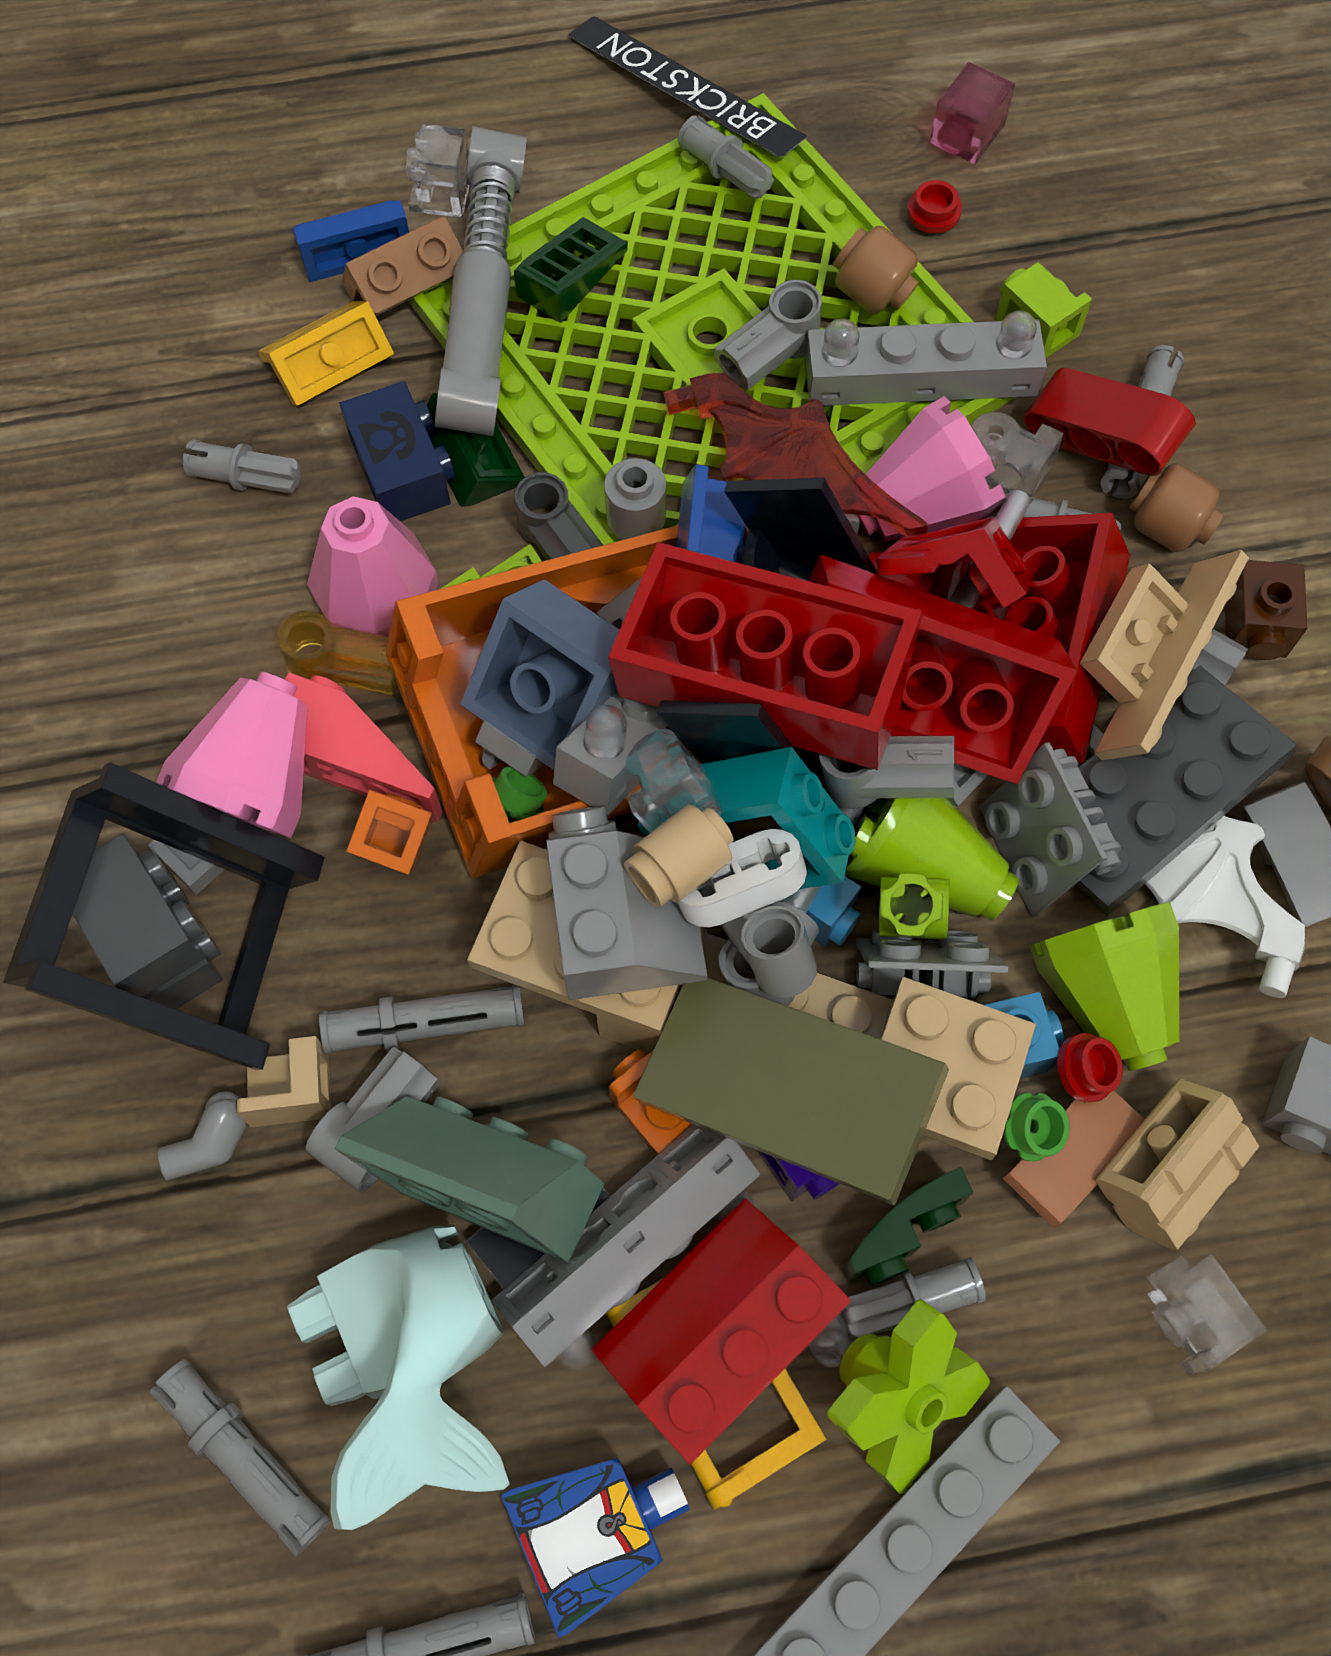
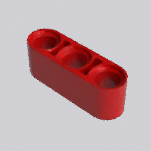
M1060 368L1055 372L1023 416L1024 423L1028 429L1045 443L1151 476L1161 473L1196 425L1192 412L1183 403L1171 396L1070 368Z

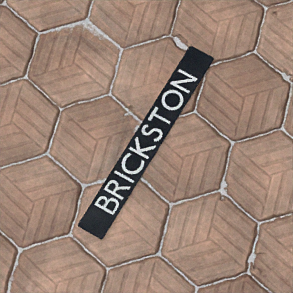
M595 16L568 34L572 39L778 157H783L807 138V135Z

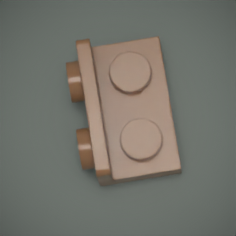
M444 215L345 264L342 284L352 301L363 298L364 301L369 302L375 316H378L453 279L455 264L458 257L463 254V249Z

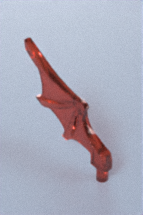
M710 373L690 378V385L663 392L669 415L697 408L700 420L712 416L715 418L722 430L726 446L725 461L720 466L723 481H735L738 478L765 480L825 477L845 514L865 515L882 519L904 536H916L927 533L928 524L925 520L892 498L850 459L833 434L827 421L823 404L819 400L811 399L807 404L791 409L765 405L747 394L725 373Z

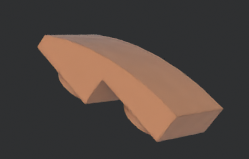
M1115 1091L1110 1092L1103 1100L1090 1103L1080 1102L1072 1097L1064 1107L1069 1119L1070 1130L1068 1140L1063 1149L1053 1156H1045L1042 1160L1036 1162L1025 1161L1019 1157L1002 1178L1053 1228L1059 1226L1097 1185L1095 1179L1145 1120Z

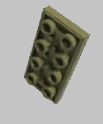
M707 977V981L683 984L633 1097L644 1105L895 1206L949 1068L945 1062Z

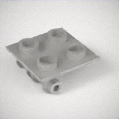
M1050 742L1044 743L1033 754L1018 785L1005 781L979 806L986 821L988 831L994 837L1003 858L1009 863V871L1019 877L1016 889L1020 892L1031 917L1040 914L1093 869L1097 875H1102L1121 865L1117 854L1122 848L1119 842L1115 841L1107 823L1093 825L1104 817L1101 807L1083 810L1096 797L1092 790H1088L1089 788L1078 768L1079 763L1076 757H1068L1064 749L1053 750Z
M879 928L873 929L872 938L856 937V945L865 962L857 963L856 986L869 989V992L878 995L895 996L904 977L905 969H908L907 978L919 982L920 970H927V985L937 989L939 988V972L942 971L941 990L968 999H976L978 993L990 992L991 972L1008 973L1009 966L985 942H978V934L974 932L948 930L947 940H917L904 937L880 936Z

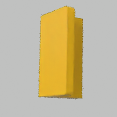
M352 301L257 351L262 362L271 364L292 405L295 406L306 402L394 354L368 301Z

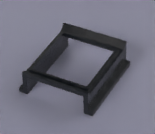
M109 762L104 765L100 778L71 791L3 983L26 987L25 990L245 1067L263 1070L270 1043L246 1035L289 889L318 881L325 857ZM105 819L260 884L218 1024L54 966Z

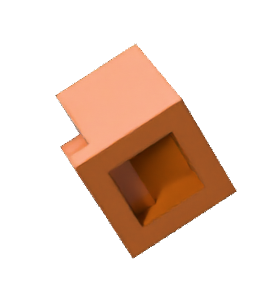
M370 789L346 852L409 875L416 868L433 824V821L430 820L433 812L422 809L423 805L392 793H386L385 795Z

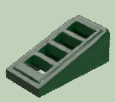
M582 217L529 255L514 270L517 297L562 323L628 250V243ZM587 239L600 246L601 249L597 250L583 241ZM576 250L589 258L583 260L574 255L573 252ZM565 262L574 269L570 271L569 269L563 267L562 264ZM552 275H555V276L559 277L560 280L555 281L554 279H552V278H550V277H551Z

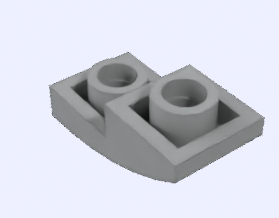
M1301 781L1243 805L1242 809L1248 822L1258 824L1264 831L1265 838L1257 844L1265 863L1273 867L1293 916L1303 923L1305 927L1330 918L1331 827L1306 782Z

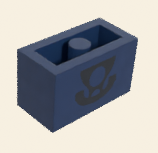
M405 381L339 402L349 438L375 502L382 505L400 522L451 504L446 481L455 478L451 461L443 444L433 447L429 435L436 432L429 409L424 400L414 403Z

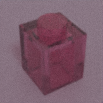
M968 62L937 102L930 143L975 165L1006 124L1015 83Z

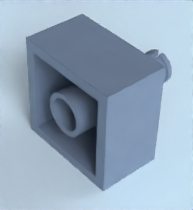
M545 579L503 598L460 704L483 721L489 722L554 770L556 747L618 691L608 656L619 633V629Z

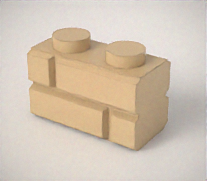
M1180 1078L1164 1095L1095 1181L1106 1198L1114 1204L1112 1207L1127 1228L1136 1234L1175 1251L1196 1231L1200 1221L1226 1188L1237 1179L1240 1169L1253 1156L1259 1145L1248 1126L1241 1123L1243 1118L1230 1097L1222 1092Z

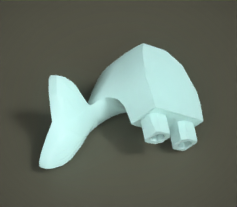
M455 1225L431 1226L375 1244L318 1275L317 1278L320 1285L308 1290L287 1306L296 1332L302 1342L307 1344L337 1328L347 1352L312 1368L315 1381L325 1404L334 1406L356 1400L364 1395L373 1399L379 1398L377 1404L367 1414L343 1447L337 1459L331 1477L330 1512L334 1529L353 1530L366 1525L424 1485L461 1491L488 1492L504 1490L510 1484L501 1456L489 1440L477 1428L443 1402L440 1397L441 1383L487 1352L504 1334L503 1327L482 1279L463 1243L451 1246L445 1242L459 1235Z

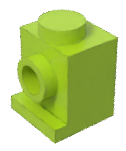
M1037 262L1026 270L1024 268L1017 269L1005 280L1000 289L1001 299L995 321L1039 319L1045 357L1048 358L1080 336L1092 298L1086 292L1078 297L1074 296L1062 280L1054 277Z

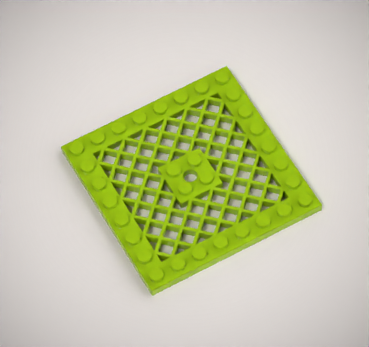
M764 93L747 101L795 128ZM715 120L707 122L725 136L734 135L741 139L743 149L771 168L774 179L771 189L776 195L766 194V190L762 198H753L743 190L730 188L731 182L728 179L713 177L709 172V166L689 151L682 149L678 144V138L509 226L510 235L508 237L509 246L506 250V262L510 266L511 280L508 301L521 303L527 302L517 297L514 270L529 255L582 217L628 243V250L624 254L622 264H615L598 282L616 285L614 296L589 292L568 315L567 321H562V323L556 319L541 317L542 311L532 305L528 315L507 312L499 371L500 389L496 417L538 472L556 475L564 482L568 490V500L602 545L621 541L607 524L604 483L609 470L617 463L626 460L627 453L655 457V465L660 468L663 474L668 459L736 470L735 481L746 480L747 472L761 475L754 480L825 477L831 490L842 500H845L855 494V486L921 410L935 402L915 401L885 404L809 406L808 392H804L806 385L805 356L802 358H788L769 373L798 378L795 390L765 386L767 376L748 391L744 388L737 390L724 377L720 366L715 361L714 348L762 311L759 308H767L769 306L771 293L775 288L747 284L749 274L776 278V287L787 280H802L810 284H816V289L819 291L822 300L821 317L849 321L848 328H856L857 323L876 326L974 322L919 262L911 275L919 284L898 311L889 304L882 312L870 314L853 300L823 296L825 286L838 288L836 285V275L839 270L829 265L831 256L835 260L860 227L866 232L876 226L888 228L806 139L783 157H778ZM720 181V185H719V186H712V185H714L715 183H717V182ZM687 204L714 207L713 215L708 216L686 212ZM676 205L675 210H669L670 207ZM724 209L752 213L751 220L748 222L723 218ZM767 215L790 219L789 226L781 227L761 224V216ZM799 221L807 228V230L798 229ZM645 227L669 231L668 239L642 237V229ZM630 229V233H629V234H622V233H624L625 231H627V230ZM680 233L707 237L706 245L701 246L678 242ZM587 239L583 241L597 250L601 249L600 246ZM724 239L744 242V252L716 248L717 240ZM755 244L784 248L782 258L754 254ZM576 250L573 252L578 257L582 255V253ZM793 250L822 254L821 263L791 259ZM584 255L583 260H586V259H588L589 257H587V256ZM635 257L662 261L660 271L633 267ZM565 262L562 264L563 267L569 269L570 271L574 269ZM673 263L700 267L698 277L671 273ZM711 269L719 270L718 272L710 275ZM727 271L739 273L737 282ZM453 279L408 300L444 349L446 347ZM628 287L655 291L652 302L625 298ZM666 293L675 294L674 296L664 300ZM582 312L608 316L606 327L579 323ZM620 318L632 320V331L618 329ZM708 332L720 334L724 339L715 344H705L697 340L696 336L700 333ZM509 333L522 335L520 346L517 345ZM535 338L561 341L559 352L533 349ZM574 343L600 347L598 359L571 355ZM612 349L639 353L637 365L610 361ZM651 356L662 369L648 367ZM539 371L553 373L550 385ZM565 376L592 379L589 392L562 388ZM604 381L632 385L629 398L601 394ZM643 387L670 391L669 404L640 400ZM682 394L694 408L680 406ZM1017 397L949 400L951 402L949 413L958 409L971 425ZM721 400L751 404L749 417L719 413ZM710 401L708 411L696 409ZM764 406L791 411L789 424L758 419L760 407ZM568 409L584 412L581 425ZM800 412L831 417L829 430L798 425ZM596 414L624 418L621 431L593 427ZM840 419L854 421L838 430ZM635 420L664 424L661 438L632 433ZM675 426L704 431L701 444L672 440ZM714 433L744 437L742 450L711 446ZM754 439L783 443L782 457L751 453ZM794 445L808 447V449L791 458ZM600 449L616 451L613 465ZM664 474L666 494L682 497L683 481L686 477ZM666 510V521L663 529L679 525L680 512Z

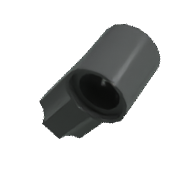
M536 472L526 476L519 482L515 490L518 530L521 537L528 544L531 543L532 546L537 547L546 560L602 546L568 500V490L564 482L556 475L547 472ZM540 507L553 509L552 512L546 514L532 512Z

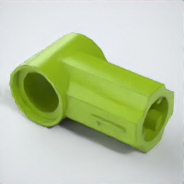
M909 873L900 874L899 877L882 876L879 903V935L884 937L947 940L950 879L926 878L925 875Z

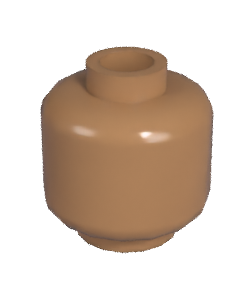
M876 226L868 232L860 227L846 243L833 263V266L839 270L836 275L837 287L870 314L882 312L889 304L898 311L919 284L911 276L917 267V254L883 226Z
M1178 463L1168 465L1159 475H1148L1129 506V509L1135 512L1133 520L1135 529L1173 552H1182L1194 540L1205 545L1224 516V513L1215 509L1220 498L1219 488L1211 481Z

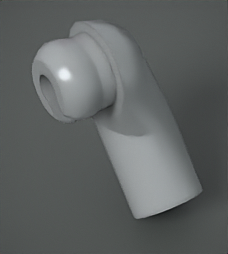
M228 1091L212 1095L206 1103L204 1113L193 1138L158 1148L159 1165L165 1180L169 1181L222 1165L232 1157L246 1128V1122L237 1115V1099H241L238 1095Z

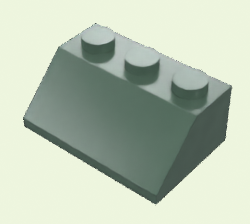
M406 1096L343 1134L334 1148L399 1194L569 1263L605 1184L584 1166L588 1156L577 1148L552 1138L548 1140L545 1148L527 1141L529 1134L526 1131L500 1118L492 1117L488 1126L471 1120L474 1115L471 1111L443 1097H436L433 1105H429Z

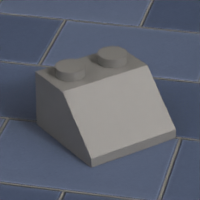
M611 831L546 840L563 974L569 1000L707 981L708 976L700 927L689 923L684 918L678 903L669 900L660 908L653 906L635 887L625 870L624 862L634 855L633 846L644 837L620 831Z

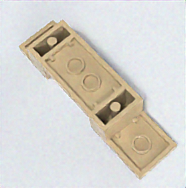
M520 840L467 959L470 968L596 1014L599 1036L636 1050L643 1049L647 1054L650 1053L657 1044L683 984L569 1000L563 974L548 850ZM700 927L707 976L727 984L720 971L718 958L722 945L726 940L708 934L707 927ZM753 970L746 976V978L755 979ZM816 973L812 984L804 992L795 995L789 1007L945 1062L949 1072L923 1135L992 1160L997 1155L1034 1034L1035 1023L906 977L902 978L893 1000Z

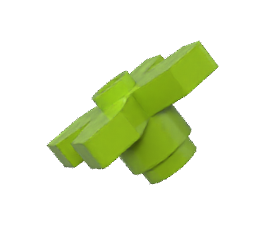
M922 1299L915 1302L893 1329L892 1337H878L875 1334L868 1333L857 1338L848 1347L843 1355L839 1369L840 1378L846 1385V1389L827 1412L828 1418L846 1438L862 1451L869 1449L865 1461L884 1482L899 1494H904L929 1463L933 1430L943 1420L966 1416L990 1384L989 1377L976 1360L959 1348H953L957 1332L945 1315Z

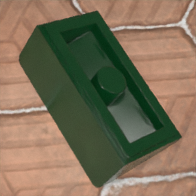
M432 393L427 403L434 425L438 393ZM496 422L493 436L435 427L436 433L429 435L433 447L443 444L448 453L455 478L447 482L461 507L475 505L515 489L519 482L525 478Z

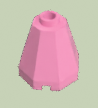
M945 396L923 408L855 486V493L859 501L852 504L851 507L868 536L877 531L882 539L887 542L901 539L907 534L945 529L975 520L986 519L998 512L1003 505L1006 496L1001 484L990 490L985 477L995 472L988 453L966 417L958 409L949 413L951 402Z
M352 496L329 508L320 530L307 585L332 633L380 645L388 641L395 601L434 591L439 581L436 569L417 537L409 528L378 502Z
M262 671L257 681L239 678L165 760L156 783L244 822L292 838L301 816L307 704L294 697L297 686L287 680Z

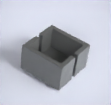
M123 833L94 850L72 915L113 985L118 989L177 1009L223 980L211 961L221 955L220 950L204 925L197 921L187 906L190 902L171 872L166 871L152 848L150 847L139 853Z

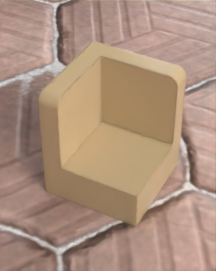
M316 1036L289 1039V1054L266 1057L263 1070H254L247 1067L248 1098L237 1099V1115L250 1127L322 1119L331 1110L329 1054L324 1053L319 1039Z

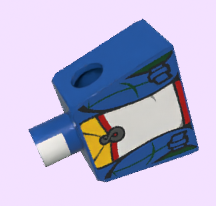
M619 1458L517 1487L501 1494L558 1638L573 1631L660 1564L663 1558L651 1530L690 1511V1507L672 1467L632 1487Z

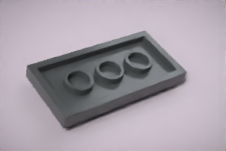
M1201 665L1189 674L1185 690L1176 699L1162 726L1161 737L1149 753L1103 761L1094 754L1079 767L1089 788L1088 790H1092L1096 797L1083 810L1101 807L1104 817L1093 825L1106 822L1115 841L1119 842L1122 848L1117 854L1121 861L1119 867L1102 875H1097L1093 869L1074 885L1106 917L1294 755L1297 746L1294 741Z

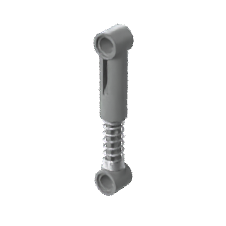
M472 126L465 183L471 185L470 204L466 219L464 251L458 257L454 268L443 368H441L434 425L437 428L493 436L500 389L499 371L511 280L510 266L506 262V250L509 246L510 215L513 211L514 193H520L527 143V136Z

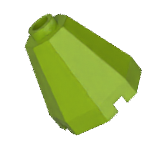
M1170 902L1131 912L1128 916L1108 919L1030 945L1038 972L1083 1031L1110 1041L1119 1052L1121 1060H1125L1128 1071L1145 1068L1168 1060L1164 1048L1180 1042L1179 926Z

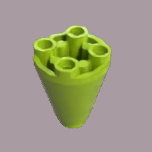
M876 798L874 802L865 806L867 810L854 829L855 846L848 857L846 875L881 887L882 876L899 877L900 874L908 873L925 875L926 878L950 879L949 909L972 917L981 914L987 919L993 920L1007 906L1016 891L1019 877L1008 871L1009 863L948 798Z

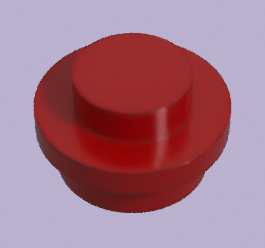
M930 180L921 184L911 195L907 208L910 222L916 228L928 233H943L951 230L959 222L962 212V204L957 190L951 184L942 180Z
M1081 1033L1068 1037L1060 1047L1057 1060L1059 1077L1066 1091L1074 1099L1084 1103L1097 1102L1106 1098L1110 1092L1119 1086L1123 1073L1122 1060L1116 1047L1107 1039L1089 1033Z

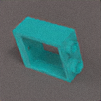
M792 747L653 774L638 823V828L645 836L688 804L695 806L701 812L706 808H711L725 823L771 815L782 830L793 834L799 841L807 871L805 882L799 889L843 883L848 857L855 846V828L850 818L841 812L824 790L819 778L807 768ZM776 859L764 863L769 870L780 867Z

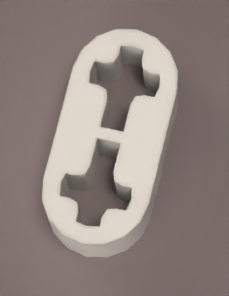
M768 829L728 845L732 854V861L678 903L684 918L695 926L713 927L773 904L797 892L805 882L807 871L799 841L793 834L784 830ZM776 859L780 867L769 870L764 863ZM711 885L715 893L702 897L699 890Z

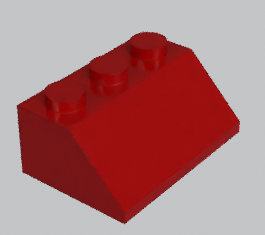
M745 1198L616 1324L591 1351L637 1407L685 1461L691 1465L824 1330L851 1300L794 1240Z

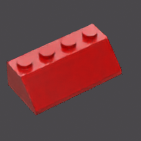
M657 542L608 659L620 697L659 707L661 700L761 704L792 746L878 770L899 712L922 619V611Z
M820 554L809 582L922 611V619L899 712L890 736H954V763L1018 785L1077 673L1076 667L1060 640Z

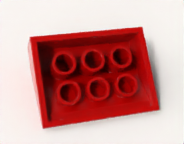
M1113 513L1023 517L1010 541L1034 577L1027 594L1005 608L1002 607L996 596L986 600L980 595L973 609L1060 640L1076 667L1077 673L1036 751L1044 743L1050 742L1053 750L1064 749L1068 757L1074 756L1079 764H1083L1087 757L1102 685L1080 662L1125 581L1130 554ZM969 554L964 555L952 564L939 565L935 570V573L940 574L942 579L941 598L950 600L972 560Z

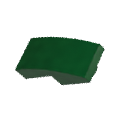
M962 1166L936 1178L913 1192L874 1226L843 1268L848 1282L866 1275L870 1286H874L901 1275L902 1272L909 1270L905 1259L911 1257L921 1247L912 1225L919 1223L922 1232L927 1233L961 1218L957 1207L962 1205L973 1194Z

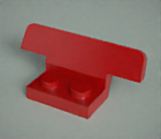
M995 517L931 532L904 535L877 557L878 575L890 576L933 573L939 565L952 564L964 555L969 554L973 564L967 567V571L976 588L986 600L996 596L1003 608L1026 595L1034 578Z

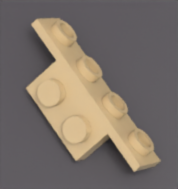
M1242 550L1194 563L1179 593L1150 563L1131 568L1080 662L1120 703L1094 752L1102 761L1147 754L1160 739L1162 726L1176 699L1185 690L1188 683L1187 678L1201 650L1209 643L1212 637V629L1224 605L1236 590V582L1249 559Z

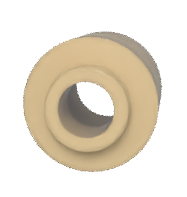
M688 804L633 846L634 855L624 862V867L635 887L656 908L662 907L669 900L679 903L732 861V854L728 845L734 841L733 835L724 820L714 810L706 808L701 812L695 806Z

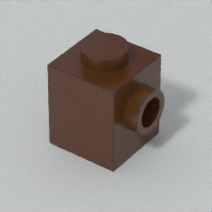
M1248 560L1236 582L1237 587L1233 596L1225 604L1226 636L1248 648L1246 654L1253 659L1272 660L1279 657L1287 658L1308 629L1304 564Z

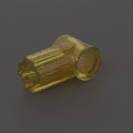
M314 611L293 613L284 619L278 628L277 640L288 672L309 680L315 675L322 676L337 684L393 695L396 688L398 689L385 653L388 637L332 626L322 614ZM307 645L321 646L316 652L310 654L297 653L302 647Z

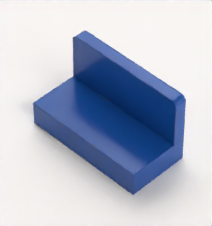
M390 200L298 224L293 227V232L309 282L343 274L347 262L409 233V228L401 200Z
M695 464L683 481L676 547L736 562L737 553L744 541L745 523L724 492L727 481L708 479L709 466Z

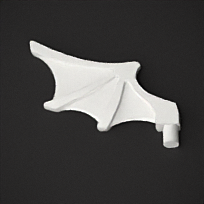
M1093 725L1088 752L1092 756L1095 754L1094 752L1104 735L1095 725ZM1223 816L1145 885L1152 891L1159 904L1171 903L1178 924L1186 922L1214 924L1233 930L1258 946L1255 959L1267 962L1259 990L1272 997L1285 998L1293 972L1299 968L1305 950V925L1290 915L1264 892L1251 869L1250 856L1253 847L1265 838L1263 829L1258 824Z

